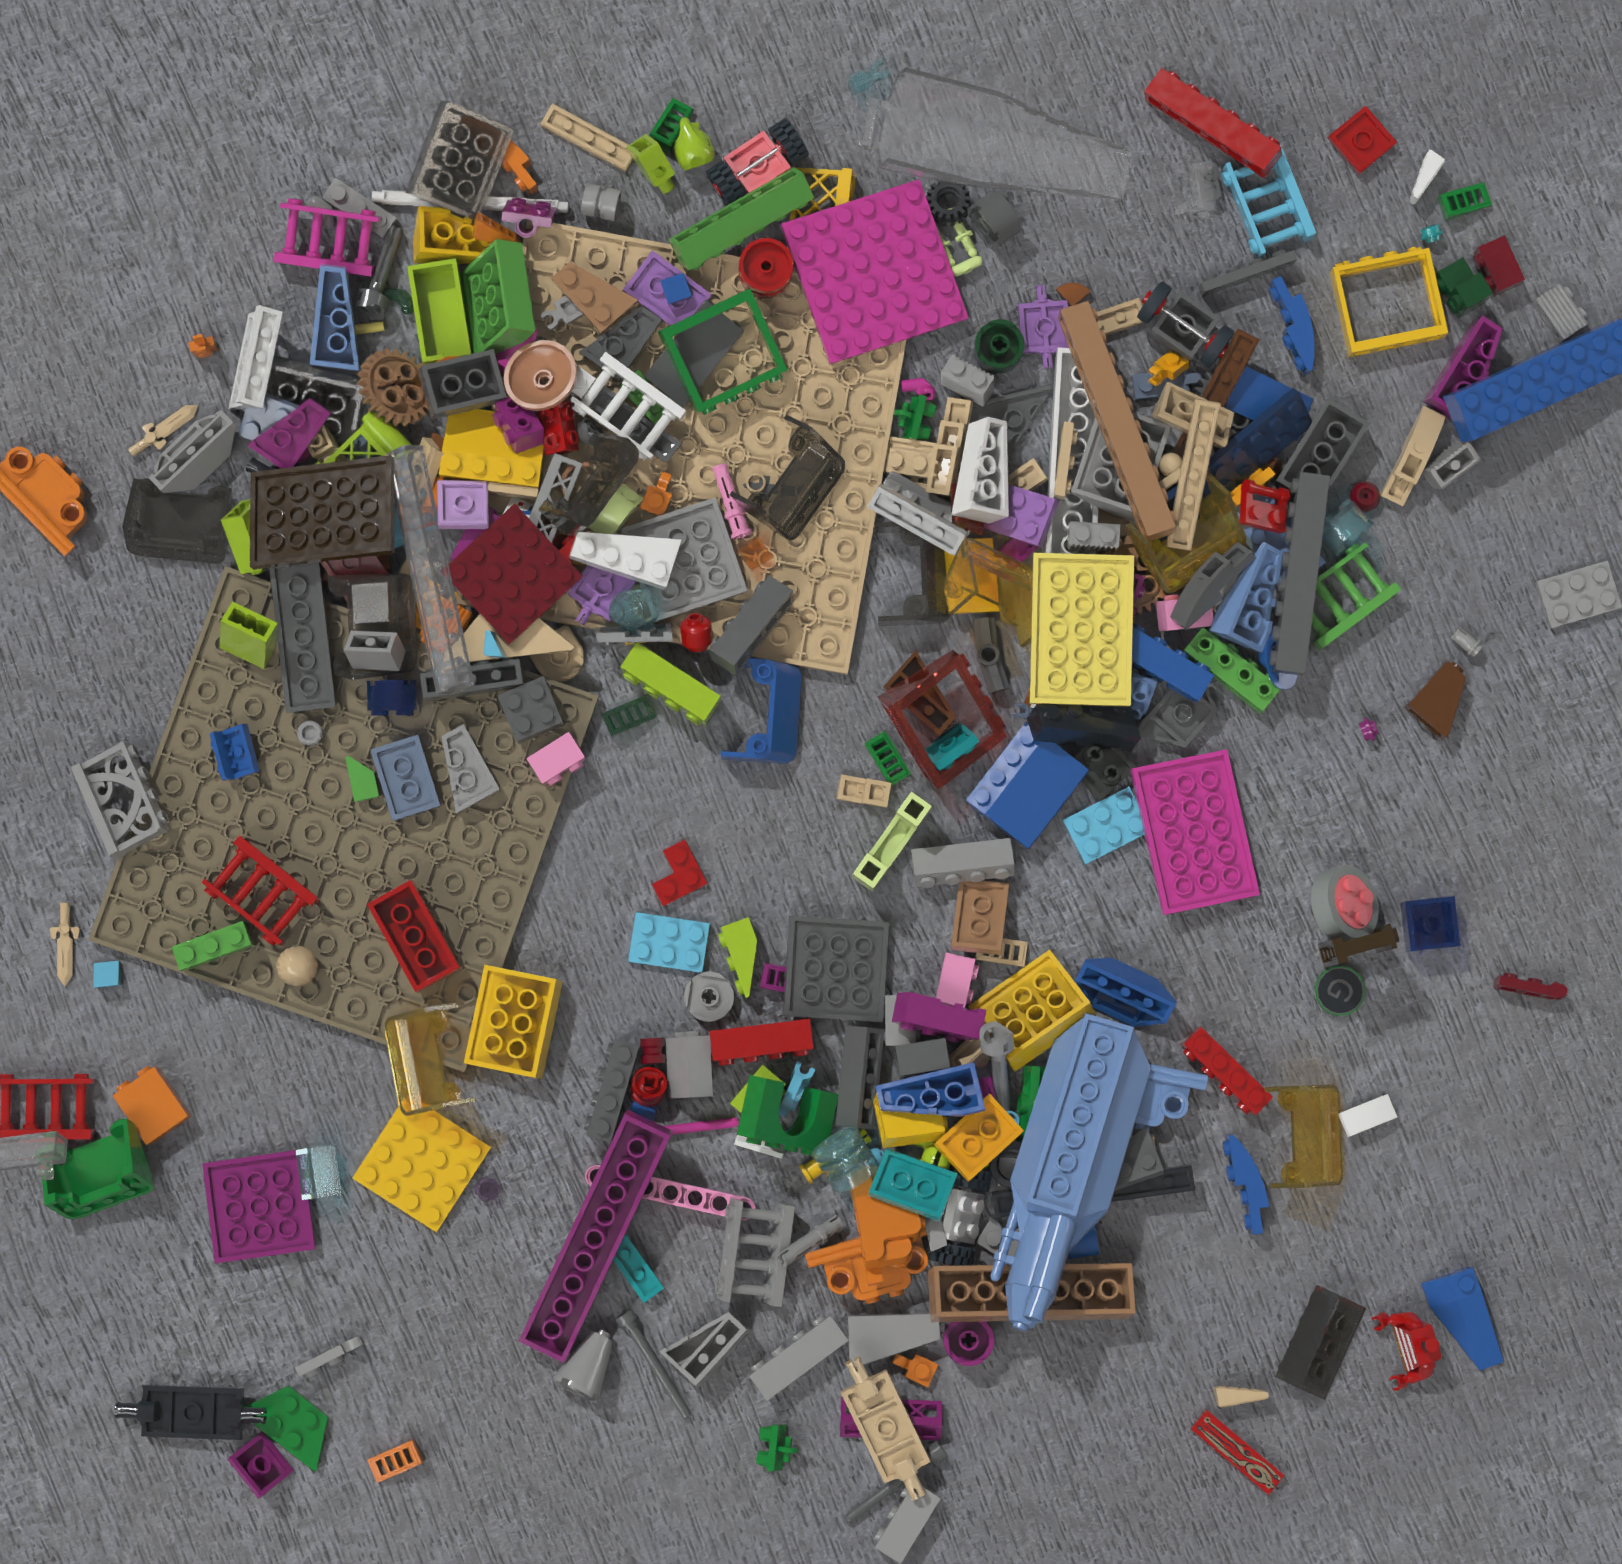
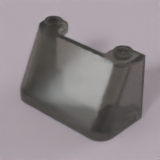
M595 432L588 442L594 448V455H591L589 460L596 468L570 503L566 499L560 498L557 503L545 500L538 510L562 534L574 537L578 532H583L596 520L639 459V451L629 438Z
M133 478L122 525L127 550L131 554L143 557L212 564L222 563L225 560L228 539L221 519L231 511L232 488L224 486L213 487L209 490L208 497L162 493L149 478Z

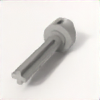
M997 1021L986 1023L980 1028V1048L984 1054L991 1056L996 1101L1005 1111H1009L1011 1105L1006 1054L1014 1049V1037L1009 1029Z

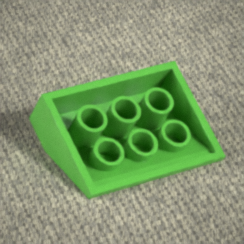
M496 239L460 273L472 354L492 349L497 354L523 343L535 332L532 299L530 298L528 287L529 278L526 273V258L523 253L522 243Z

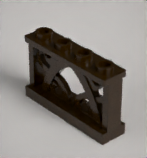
M1389 923L1374 928L1373 932L1369 935L1344 942L1342 937L1317 945L1323 966L1326 968L1348 962L1347 956L1376 949V953L1397 948L1396 943L1399 942V936L1396 928H1392Z

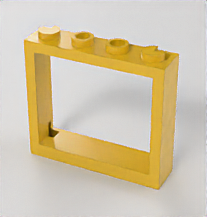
M1411 247L1407 249V252L1400 254L1397 251H1390L1384 253L1383 257L1374 259V256H1366L1360 258L1359 262L1351 264L1347 260L1335 264L1336 267L1331 269L1330 277L1348 358L1444 339L1448 334L1429 248ZM1420 262L1434 326L1355 342L1341 278Z

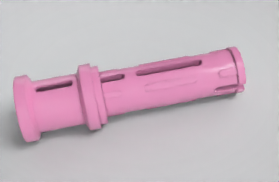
M724 463L713 467L712 471L714 472L727 511L724 517L725 520L729 521L733 533L731 538L732 540H737L751 535L753 531L748 527L745 518L746 510L740 507L727 468L728 466Z

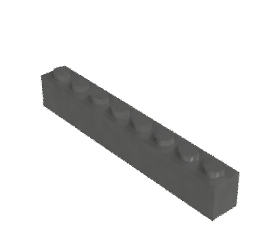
M1300 472L1291 482V493H1294L1293 503H1289L1287 514L1291 518L1290 527H1286L1284 541L1288 542L1287 552H1283L1281 566L1285 567L1284 577L1280 576L1278 591H1282L1281 601H1277L1275 616H1279L1278 626H1274L1272 640L1276 641L1275 651L1271 650L1269 665L1273 666L1272 672L1300 676L1306 673L1330 480L1328 475Z

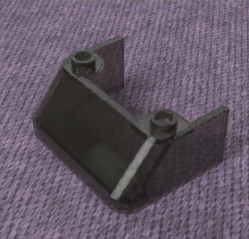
M786 414L784 419L796 430L790 438L788 445L790 453L794 456L793 460L767 496L762 492H754L746 499L731 491L729 496L748 514L787 540H794L801 534L843 474L845 460L813 427Z
M874 522V534L899 533L900 539L905 545L920 546L922 595H912L904 601L903 615L878 616V626L945 623L951 614L949 611L944 550L895 522Z

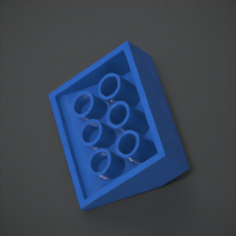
M1025 722L968 796L966 802L973 810L1027 849H1030L1088 774L1089 769L1056 743L1033 740L1029 724Z

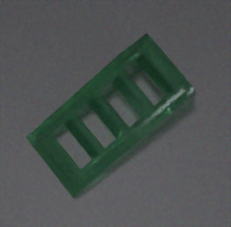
M647 695L601 714L612 738L657 718ZM643 703L648 714L647 716L643 717L638 704ZM634 707L639 718L638 720L634 721L629 710L630 708ZM623 711H625L626 716L630 722L626 725L620 714ZM614 715H616L621 726L619 728L615 727L611 719Z

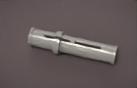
M834 1215L823 1224L815 1225L808 1234L776 1254L777 1261L783 1267H787L819 1244H825L830 1236L844 1228L842 1220L839 1217L837 1218V1215Z

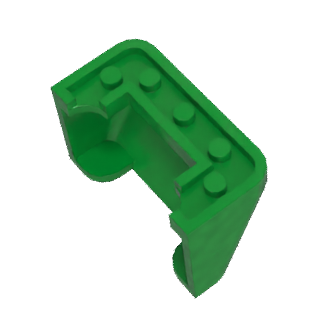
M127 1118L118 1119L110 1126V1136L72 1150L63 1144L56 1143L39 1151L44 1205L64 1218L79 1219L153 1191V1176L135 1124Z

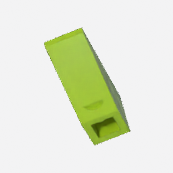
M749 917L722 926V933L718 934L722 948L728 947L731 955L726 957L731 972L735 970L737 972L739 980L734 982L739 995L744 994L746 999L750 997L757 948V939Z

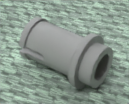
M1462 627L1451 637V640L1468 652L1466 654L1468 656L1475 657L1483 647L1480 639L1477 641L1463 630Z

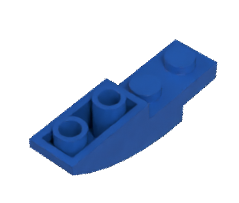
M1279 276L1271 281L1268 291L1272 300L1278 302L1281 308L1279 312L1283 322L1290 325L1283 331L1282 341L1286 349H1291L1295 356L1293 362L1299 372L1302 371L1304 376H1307L1313 369L1315 351L1311 318L1302 294L1300 293L1292 297L1283 278Z
M1226 1135V1141L1222 1143L1224 1155L1229 1156L1230 1166H1226L1228 1181H1232L1234 1186L1243 1185V1189L1240 1190V1199L1242 1205L1246 1204L1247 1214L1243 1215L1245 1229L1250 1230V1234L1253 1235L1262 1234L1260 1208L1269 1207L1262 1177L1252 1157L1242 1143L1234 1135Z

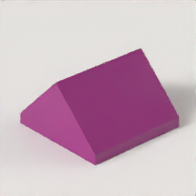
M263 1431L227 1459L258 1499L294 1471Z

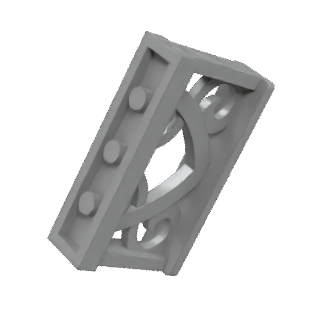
M124 740L86 762L78 763L71 767L108 855L118 859L127 855V852L170 831L167 825L169 819L157 803L159 796L150 787L148 782L150 776L146 768L140 764L138 759L140 753L137 747ZM118 756H124L127 767L122 770L120 767L121 762H118L115 766V773H112L111 766L113 760ZM105 764L106 773L92 774L91 771ZM105 782H107V783H108V791H107V793H106L105 795H101V793H100L99 790H100L101 787H104V788L107 789L106 783H105ZM114 783L126 785L134 790L133 803L128 815L121 810L107 809L106 804L113 796ZM149 814L152 819L151 827L146 831L139 830L134 824L136 821L141 824H147L144 822L143 817ZM115 815H119L123 818L124 822L122 823L118 819V823L114 825L112 818ZM130 830L137 834V836L122 843L121 840Z

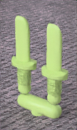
M955 221V226L953 227L958 235L955 239L957 242L961 241L966 251H968V255L972 258L955 265V260L948 248L951 246L950 241L945 242L938 227L937 230L950 267H952L953 275L958 277L979 267L983 260L980 256H976L977 250L970 238L973 235L972 230L967 231L963 222L959 224L958 221Z

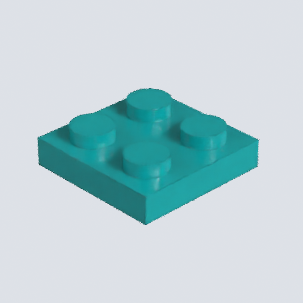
M960 722L920 752L928 762L940 771L951 767L955 763V759L962 754L970 753L980 741L972 731Z

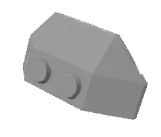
M222 410L214 415H208L196 420L160 454L154 467V472L151 473L149 479L162 493L194 490L231 455L236 425Z

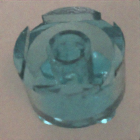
M1349 498L1339 506V510L1334 515L1331 513L1324 520L1322 542L1337 557L1353 546L1360 539L1359 537L1363 534L1362 532L1366 533L1374 524Z

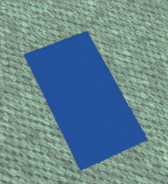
M1246 366L1225 407L1254 421L1292 388ZM1300 392L1309 412L1313 398Z

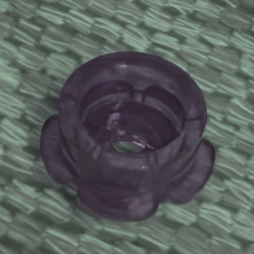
M482 1177L479 1179V1183L475 1185V1194L484 1202H488L490 1199L494 1200L499 1194V1184L495 1179ZM485 1187H489L488 1192L485 1191Z

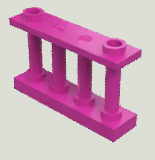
M288 198V202L280 203V208L289 209L285 247H282V251L274 253V262L320 269L321 264L345 266L348 273L370 277L374 275L376 266L369 265L370 260L367 259L372 222L382 221L381 216H375L376 211L361 209V213L308 206L302 205L303 200ZM299 211L314 213L309 251H306V255L297 254V249H295ZM323 214L338 216L334 253L330 259L321 258V253H319ZM348 218L362 220L358 258H355V262L345 261V256H343Z

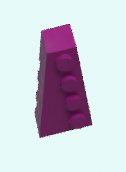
M1483 315L1473 319L1423 402L1452 420L1443 396L1488 376V369L1494 357L1503 328Z

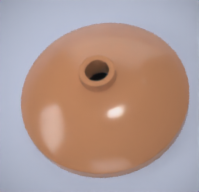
M549 340L534 341L521 347L510 358L504 372V385L509 397L518 406L532 411L547 410L560 404L569 396L577 380V365L572 354L563 345ZM549 380L547 384L542 385L544 381Z

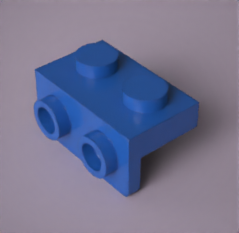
M240 724L223 731L210 733L211 747L218 764L217 770L223 781L237 780L260 772L248 724Z

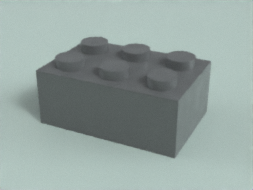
M494 349L423 365L418 372L431 420L493 406L495 402L507 397Z

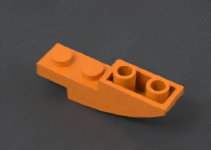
M468 117L461 119L464 127L461 129L469 141L475 140L479 146L476 149L484 160L489 158L494 164L501 158L499 163L507 173L511 171L515 175L516 179L514 182L522 192L526 190L531 196L538 191L536 182L525 170L531 166L530 159L512 140L480 121Z

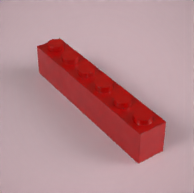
M1161 68L1144 90L1145 100L1262 178H1265L1282 156L1280 143L1271 136L1267 138L1261 134L1259 128L1254 124H1246L1241 121L1239 115L1234 111H1226L1220 107V103L1214 98H1206L1200 94V90L1193 84L1187 85L1182 82L1181 78L1173 71L1167 72Z

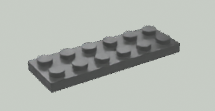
M316 562L269 568L275 621L278 623L277 639L286 713L335 708L337 703L321 564Z

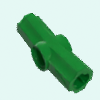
M1023 1067L1022 1088L1017 1103L1019 1126L1024 1130L1017 1137V1141L1020 1142L1023 1141L1045 1071L1043 1067Z

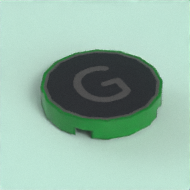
M1337 966L1322 972L1316 980L1314 992L1319 1006L1324 1011L1332 1015L1341 1016L1349 1015L1359 1008L1365 996V987L1360 975L1353 969Z

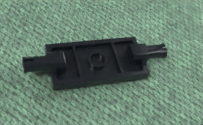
M143 1385L141 1401L138 1403L117 1402L115 1404V1410H125L115 1412V1418H134L140 1421L142 1426L141 1436L242 1440L243 1424H265L267 1416L257 1415L267 1414L266 1407H245V1388Z

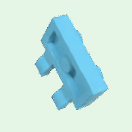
M798 1061L789 1078V1087L779 1107V1115L785 1118L789 1110L795 1111L804 1087H808L815 1072L814 1068H810L807 1074H802L800 1072L802 1063Z

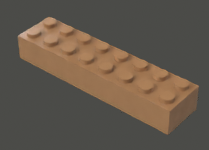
M1132 1263L1065 1264L1055 1299L1046 1310L1044 1320L1129 1319L1136 1314ZM994 1265L933 1266L928 1271L930 1321H1009L1005 1284L1011 1265H1004L1001 1278L998 1281H993L990 1277Z

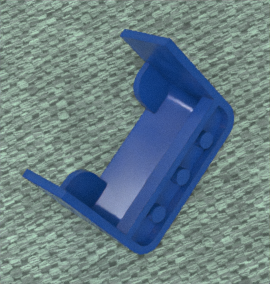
M750 658L743 667L752 668V677L757 683L770 685L767 734L752 735L747 741L746 753L721 751V760L778 764L790 763L795 758L797 751L801 672L796 666L791 664Z

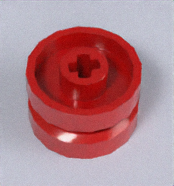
M759 238L750 242L742 251L739 259V279L745 290L751 289L753 296L764 299L782 294L789 286L793 274V258L789 249L780 241L772 238ZM770 267L769 270H763L762 268Z

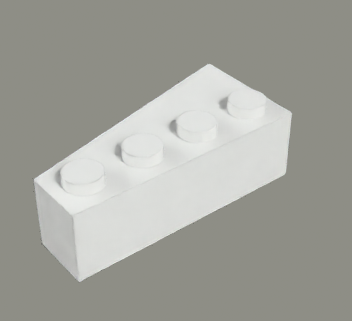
M986 417L968 424L952 516L985 523H992L1009 517L1007 421Z
M578 532L569 559L664 590L667 587L681 540Z

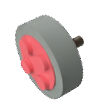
M1343 865L1323 871L1316 877L1311 890V912L1322 932L1331 940L1342 937L1343 942L1371 934L1376 927L1379 910L1377 896L1368 877L1360 869L1351 865Z

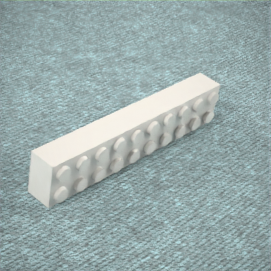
M1057 348L1055 356L1047 497L1053 498L1064 421L1073 422V430H1078L1076 445H1071L1070 454L1075 455L1073 470L1068 469L1067 479H1071L1070 494H1065L1063 500H1058L1059 504L1045 539L1044 553L1096 554V551L1092 549L1090 551L1087 549L1085 551L1082 549L1080 551L1078 549L1073 550L1072 548L1070 550L1067 549V534L1070 521L1098 522V507L1071 493L1095 415L1069 348Z

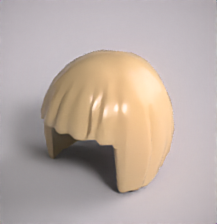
M303 946L285 949L278 957L276 965L279 978L293 986H304L310 983L315 978L318 967L313 952Z

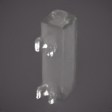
M56 1131L0 1138V1171L36 1167V1176H42L44 1181L53 1180V1165L66 1163L68 1139Z

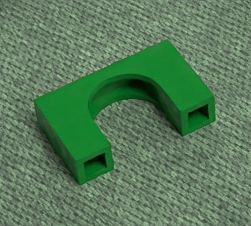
M750 1075L737 1135L747 1137V1143L761 1145V1142L765 1141L764 1146L777 1149L782 1144L783 1150L798 1152V1148H801L802 1154L812 1156L816 1155V1151L826 1153L839 1094L804 1087L796 1121L788 1130L784 1131L779 1121V1107L785 1082Z

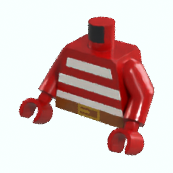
M1381 1312L1372 1317L1371 1320L1377 1319L1381 1323L1373 1328L1376 1331L1384 1329L1389 1324L1392 1325L1404 1370L1407 1372V1375L1401 1373L1389 1378V1380H1398L1399 1385L1393 1388V1390L1404 1389L1408 1386L1409 1382L1413 1384L1431 1377L1436 1366L1435 1362L1442 1357L1433 1326L1422 1321L1413 1312L1394 1313L1390 1316Z

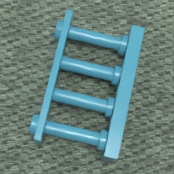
M1282 146V156L1272 168L1275 169L1278 177L1274 182L1242 193L1237 180L1252 175L1255 172L1246 166L1233 171L1229 162L1225 164L1221 173L1224 185L1230 187L1250 240H1248L1252 254L1256 253L1258 258H1263L1266 254L1264 247L1296 235L1298 237L1302 236L1303 241L1306 242L1312 240L1316 235L1315 228ZM1278 190L1280 192L1284 191L1287 199L1284 204L1251 216L1246 202ZM1286 213L1293 214L1296 221L1294 226L1260 238L1255 225Z

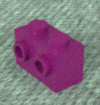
M510 397L495 402L494 423L502 429L506 444L508 446L511 445L515 453L543 444L544 428L534 411L518 406Z

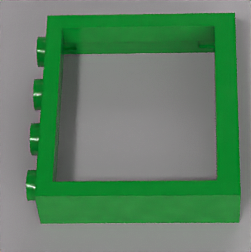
M746 289L657 331L695 413L702 411L703 415H706L717 409L716 404L722 401L725 404H729L739 399L737 394L745 390L750 394L761 388L760 383L769 380V383H773L783 378L781 373L787 371V367L751 289ZM746 302L776 367L702 402L672 336Z

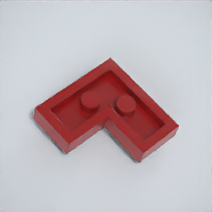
M685 839L663 850L674 873L653 883L652 886L664 907L707 885V882Z

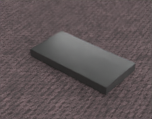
M705 299L694 314L712 306V304ZM723 313L678 333L673 339L697 390L744 332ZM665 349L643 377L683 408L689 399Z

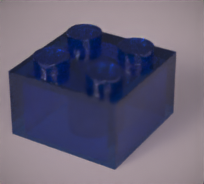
M1455 896L1400 903L1406 952L1461 946Z

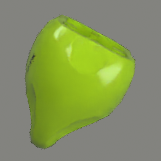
M687 117L680 120V133L674 145L675 156L680 167L683 170H689L713 161L715 147L711 138L699 129L698 122H690Z

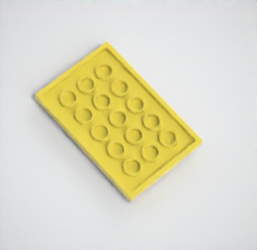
M1033 553L1029 704L1131 706L1134 555Z

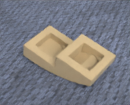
M841 774L836 799L887 808L891 783Z

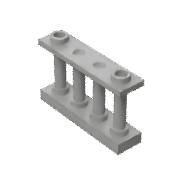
M730 1198L729 1204H727L725 1209L727 1224L720 1276L715 1284V1292L718 1299L730 1302L731 1293L762 1296L764 1298L763 1302L766 1304L782 1307L787 1267L779 1264L776 1254L790 1246L795 1206L777 1202L776 1208L773 1211L743 1208V1201ZM741 1218L773 1221V1233L770 1236L739 1233ZM738 1243L769 1246V1259L763 1261L736 1258ZM734 1268L766 1271V1284L759 1286L733 1283Z

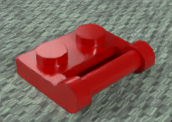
M1245 479L1241 485L1240 524L1278 534L1286 532V511L1290 491L1285 488L1275 489L1259 485L1253 480ZM1253 494L1275 499V505L1253 500Z

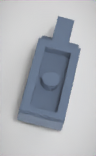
M1186 370L1174 380L1167 377L1159 386H1154L1148 382L1153 377L1150 373L1132 375L1134 399L1138 401L1160 398L1167 381L1190 392L1189 386L1199 385L1197 381L1201 379V372L1188 374Z

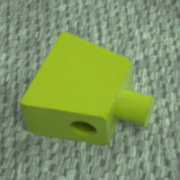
M645 134L626 147L650 184L654 187L658 186L662 194L674 189L675 185L670 177L675 172L657 141Z

